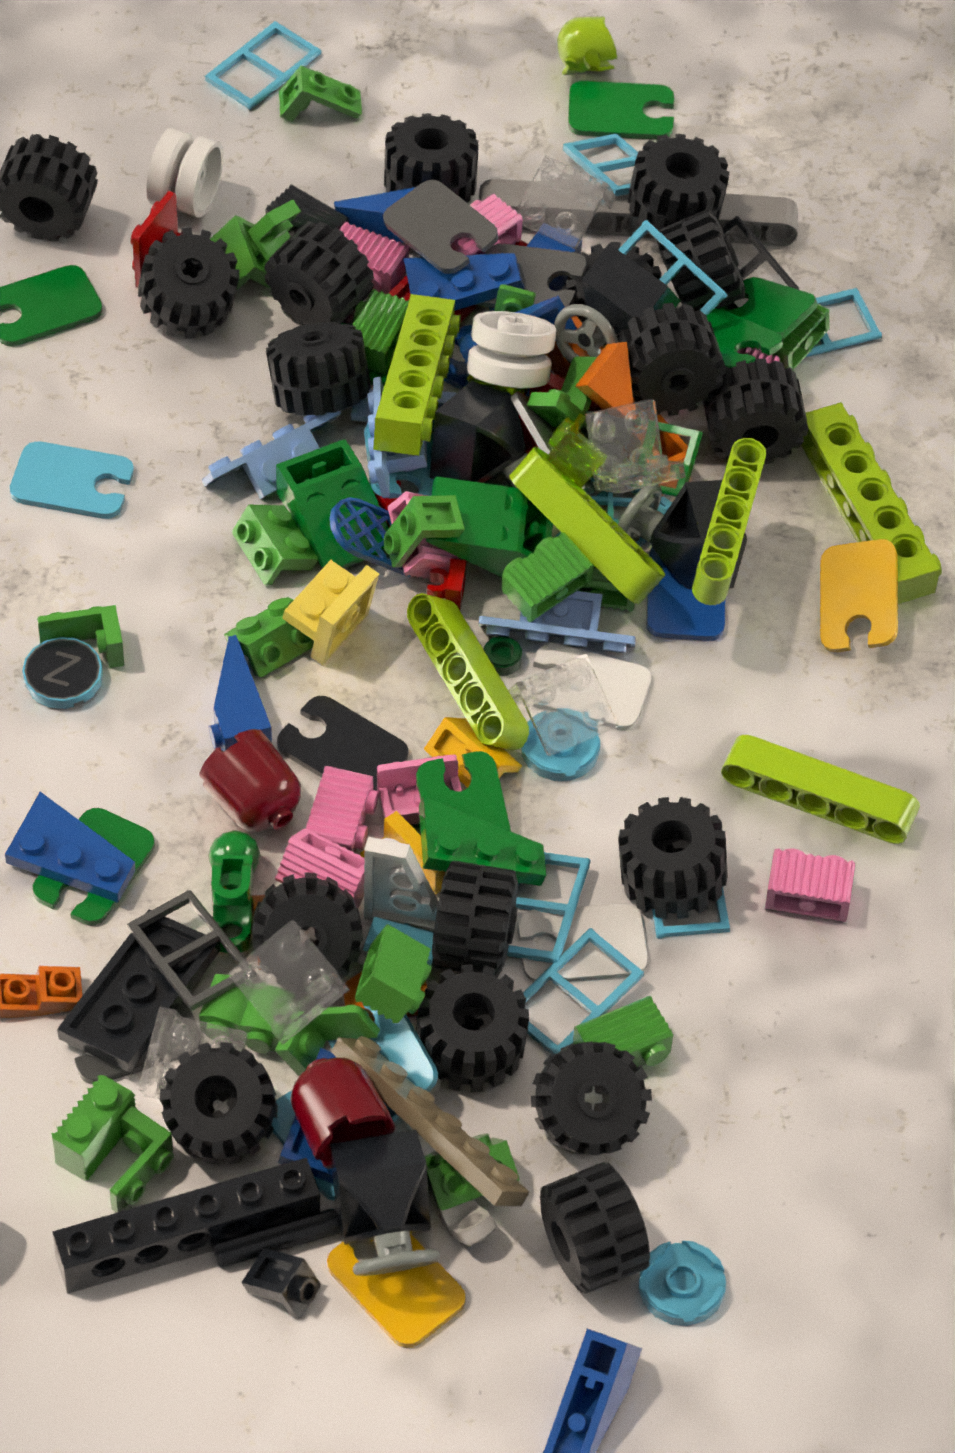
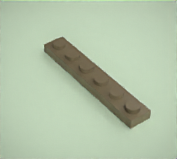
M363 1036L358 1037V1039L338 1038L331 1052L337 1058H348L359 1063L368 1074L381 1099L413 1130H417V1133L494 1206L521 1207L530 1192L517 1181L518 1175L511 1168L499 1164L489 1155L490 1149L487 1145L470 1137L461 1128L462 1123L459 1119L447 1112H443L434 1103L435 1098L431 1093L415 1086L407 1078L408 1073L403 1067L385 1058L380 1053L381 1048L376 1042Z

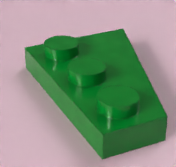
M422 797L419 804L423 869L446 872L451 862L455 860L515 870L518 883L542 886L547 876L543 844L428 797Z

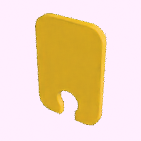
M878 539L835 545L826 549L822 554L820 560V638L823 646L828 651L837 653L851 651V640L847 635V629L851 622L859 618H866L871 622V630L868 633L869 648L884 647L890 645L898 635V554L891 541Z
M410 1234L412 1251L425 1250L418 1240ZM343 1241L328 1255L327 1268L331 1276L388 1337L400 1347L412 1348L419 1345L464 1308L465 1291L439 1262L403 1271L371 1276H357L352 1270L354 1264L360 1261L355 1257L354 1250L349 1244L344 1245Z

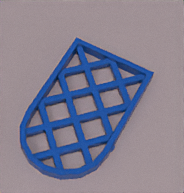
M351 497L336 503L331 509L329 520L331 531L341 547L358 558L405 576L403 566L393 568L391 559L388 560L381 549L384 545V540L377 543L370 532L376 527L384 539L386 531L381 523L387 520L390 526L392 525L389 511L361 499ZM342 505H345L351 513L346 519L339 510ZM353 505L360 507L361 509L356 511ZM363 512H366L373 522L369 527L365 525L359 516ZM374 514L382 516V518L378 520ZM355 519L362 530L357 535L348 523ZM342 526L351 537L348 541L342 535L340 530ZM363 535L367 537L373 546L369 550H366L359 540ZM376 551L379 557L374 556L371 553Z

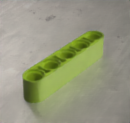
M743 438L737 440L730 452L692 586L694 597L706 605L722 603L729 591L766 458L764 445L755 439Z
M534 447L509 475L513 484L561 532H565L588 560L633 603L641 604L666 576L663 569L552 457L540 448Z
M424 593L414 596L407 608L408 621L477 738L483 744L512 751L523 747L529 735L527 721L457 605L453 601Z
M740 735L736 738L721 769L723 778L738 788L888 843L900 844L905 842L920 809V803L917 798L906 791L751 735Z

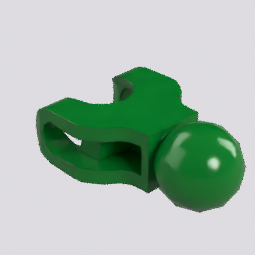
M233 830L222 833L214 839L208 858L212 867L213 919L222 930L226 925L231 924L238 925L242 929V932L237 937L229 938L242 953L247 951L251 945L253 874L258 868L261 855L255 839L247 833ZM220 943V952L229 954L228 951L224 948V946Z

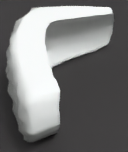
M474 1199L444 1211L440 1210L442 1219L451 1235L463 1244L471 1246L472 1244L479 1243L496 1230L497 1225L491 1214L483 1209Z

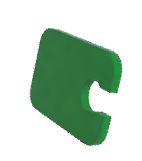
M577 81L570 86L568 128L572 133L580 136L602 137L618 134L621 138L657 140L658 136L666 134L670 137L673 133L674 117L662 116L660 118H651L646 116L643 110L648 106L654 105L663 109H674V93L671 88L659 84Z
M67 265L1 286L0 312L5 309H15L20 312L21 317L13 323L0 324V343L5 346H18L98 319L103 311L102 303L85 271L79 266Z
M750 277L743 280L745 298H748V301L735 309H728L726 306L719 309L781 334L784 339L816 310L818 303L815 295L759 277Z
M714 308L706 316L708 322H711L725 367L733 368L736 366V362L746 360V363L755 362V357L749 354L737 353L742 348L756 347L762 353L770 356L783 347L781 334L729 312Z
M476 751L462 754L464 768L471 776L469 787L463 791H453L446 786L444 782V772L446 769L443 758L427 761L418 768L416 784L420 801L425 796L511 831L496 763L488 753Z
M91 808L86 810L79 820L135 861L136 871L128 884L129 886L155 848L152 832L105 809ZM38 875L33 883V896L42 905L54 909L60 901L59 895L61 891L69 885ZM87 892L86 899L77 904L70 913L71 918L89 926L100 924L107 918L117 902Z

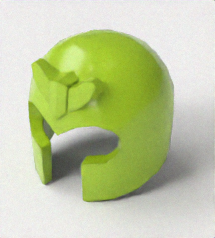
M604 16L575 17L562 26L557 38L559 58L566 67L562 71L564 76L575 73L582 74L586 71L599 72L615 69L614 65H611L608 61L617 59L616 47L608 28L605 26Z

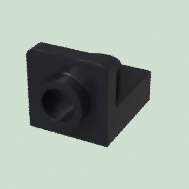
M263 1248L241 1282L249 1294L281 1302L290 1316L298 1319L302 1317L321 1287L319 1280L304 1258Z

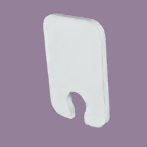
M546 643L538 649L533 666L541 669H557L564 675L565 679L558 685L549 686L543 684L538 679L527 677L523 698L530 707L547 712H556V709H569L583 714L593 724L620 731L630 730L635 727L651 682V674L646 667L558 643Z
M619 903L576 907L562 954L589 928H592L643 972L645 971L648 955L640 911L635 906ZM536 910L525 912L519 919L518 930L520 940H532L537 936L545 935L556 941L564 915ZM590 941L558 971L567 981L622 978L630 975ZM522 959L525 975L533 982L553 964Z

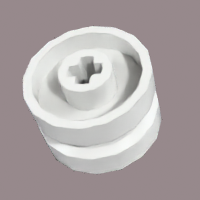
M168 128L157 143L151 159L146 184L149 203L153 205L156 201H161L165 194L171 191L176 193V203L180 213L201 218L208 211L214 200L222 175L224 150L221 142L206 137H198L194 141L191 133Z
M488 311L477 314L473 319L471 336L472 340L478 345L469 350L468 373L476 379L500 386L515 388L544 386L549 382L552 365L550 358L545 354L554 349L557 331L555 325L535 316L515 312Z

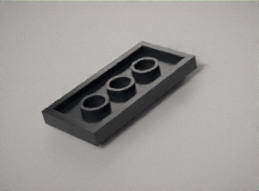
M166 916L141 929L163 958L206 935ZM130 933L57 1028L58 1039L130 1073L183 1000ZM220 941L171 967L189 992L221 951Z

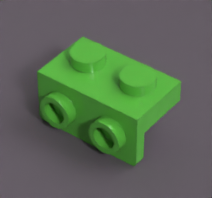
M248 504L232 530L233 536L264 585H272L281 570H312L319 560L309 545L308 540L303 536L293 520L291 513L284 505Z
M289 597L271 602L268 605V609L255 616L240 620L235 628L224 633L227 642L229 636L237 635L243 654L249 658L254 674L260 678L313 647L314 640L282 619L284 610L293 602V599Z
M488 1133L472 1137L487 1145L490 1149L489 1155L499 1164L511 1168L518 1175L507 1140L490 1138ZM437 1151L424 1156L427 1166L428 1186L431 1187L439 1210L444 1211L483 1196Z

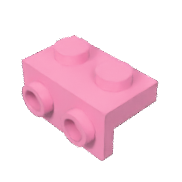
M454 754L378 765L377 791H379V802L383 819L398 811L410 825L420 823L419 804L421 801L416 784V773L418 768L427 761L443 758L446 769L444 772L446 786L453 791H462L458 778L457 756Z

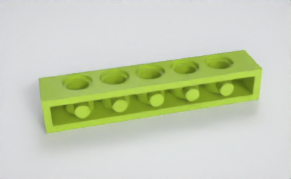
M411 294L375 416L373 450L419 456L423 441L430 442L435 411L438 410V400L442 398L444 378H447L450 358L453 357L455 338H458L461 316L454 315L455 300Z
M842 402L806 412L808 433L806 436H803L804 442L801 447L856 542L886 539L891 541L897 550L898 604L936 593L938 579L942 573L939 558L936 554H931L926 546L921 528L918 525H914L910 519L905 501L901 497L898 498L894 492L889 474L886 470H881L875 460L874 450L871 444L865 442L859 433L855 417L848 414Z

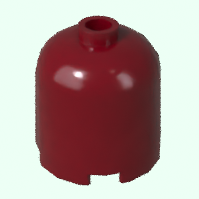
M250 729L240 732L234 736L238 741L237 743L230 746L224 752L220 747H217L204 762L199 776L204 781V788L244 831L262 833L272 829L279 830L285 827L294 816L293 812L301 799V784L289 765L261 730Z
M321 1058L315 1060L307 1066L306 1070L293 1085L290 1098L292 1108L315 1159L320 1160L326 1169H332L331 1143L392 1134L395 1131L396 1126L368 1074L359 1063L348 1058Z

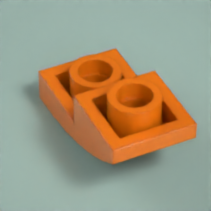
M38 966L36 975L0 973V1018L34 1017L70 1011L83 996L80 967Z

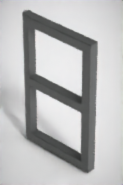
M187 890L127 923L130 933L191 1011L245 981L254 978L257 974L191 890ZM190 903L212 932L163 958L141 929ZM220 941L242 970L193 997L171 967Z

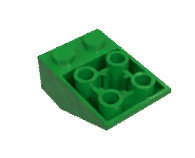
M346 439L276 464L277 495L291 513L303 536L308 540L309 545L319 559L318 562L321 567L324 568L330 560L343 569L365 561L350 554L341 547L331 531L329 520L331 509L336 503L349 497L361 499L380 507L363 466ZM345 505L339 508L345 519L351 515ZM353 505L356 511L361 509L360 507ZM366 512L359 515L367 527L373 524ZM374 514L378 520L382 518V516ZM355 519L348 522L356 535L362 531ZM384 521L383 523H381V525L387 532L389 527L387 525V522ZM343 526L340 527L344 538L347 541L351 539ZM376 527L370 531L377 543L384 540ZM365 535L359 538L366 550L373 547ZM383 545V546L381 547V549L383 550L384 553H386V551H385V549H384V545ZM376 551L371 553L374 556H378Z
M444 477L434 478L432 496H456L465 530L459 537L426 538V542L502 577L505 567L512 560L518 557L522 559L528 557L530 553H534L536 546L542 540L550 536L552 537L553 523L518 488Z

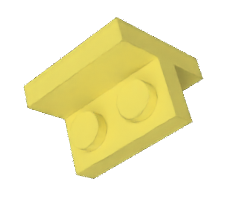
M330 560L284 610L282 619L314 640L310 657L322 666L369 614L379 573L368 565L355 577Z

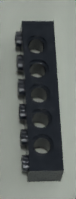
M306 1157L52 1231L55 1257L66 1292L69 1294L213 1251V1244L217 1241L320 1212V1192Z

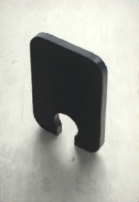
M319 695L313 697L300 710V714L307 719L321 722L326 728L324 734L317 738H307L299 732L298 728L288 723L277 736V747L283 755L322 778L325 766L373 776V790L377 791L378 765L403 762L408 759V747L404 741L327 696Z

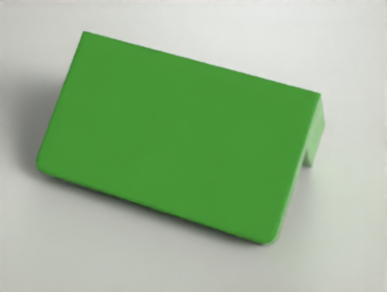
M235 215L210 240L216 242L221 238L228 244L225 254L234 252L237 259L235 269L239 270L237 290L249 279L270 288L266 284L264 277L267 274L264 270L267 261L248 233V230L255 224Z

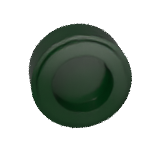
M498 636L490 639L484 645L483 650L499 676L511 675L520 668L522 648L516 640L506 636Z

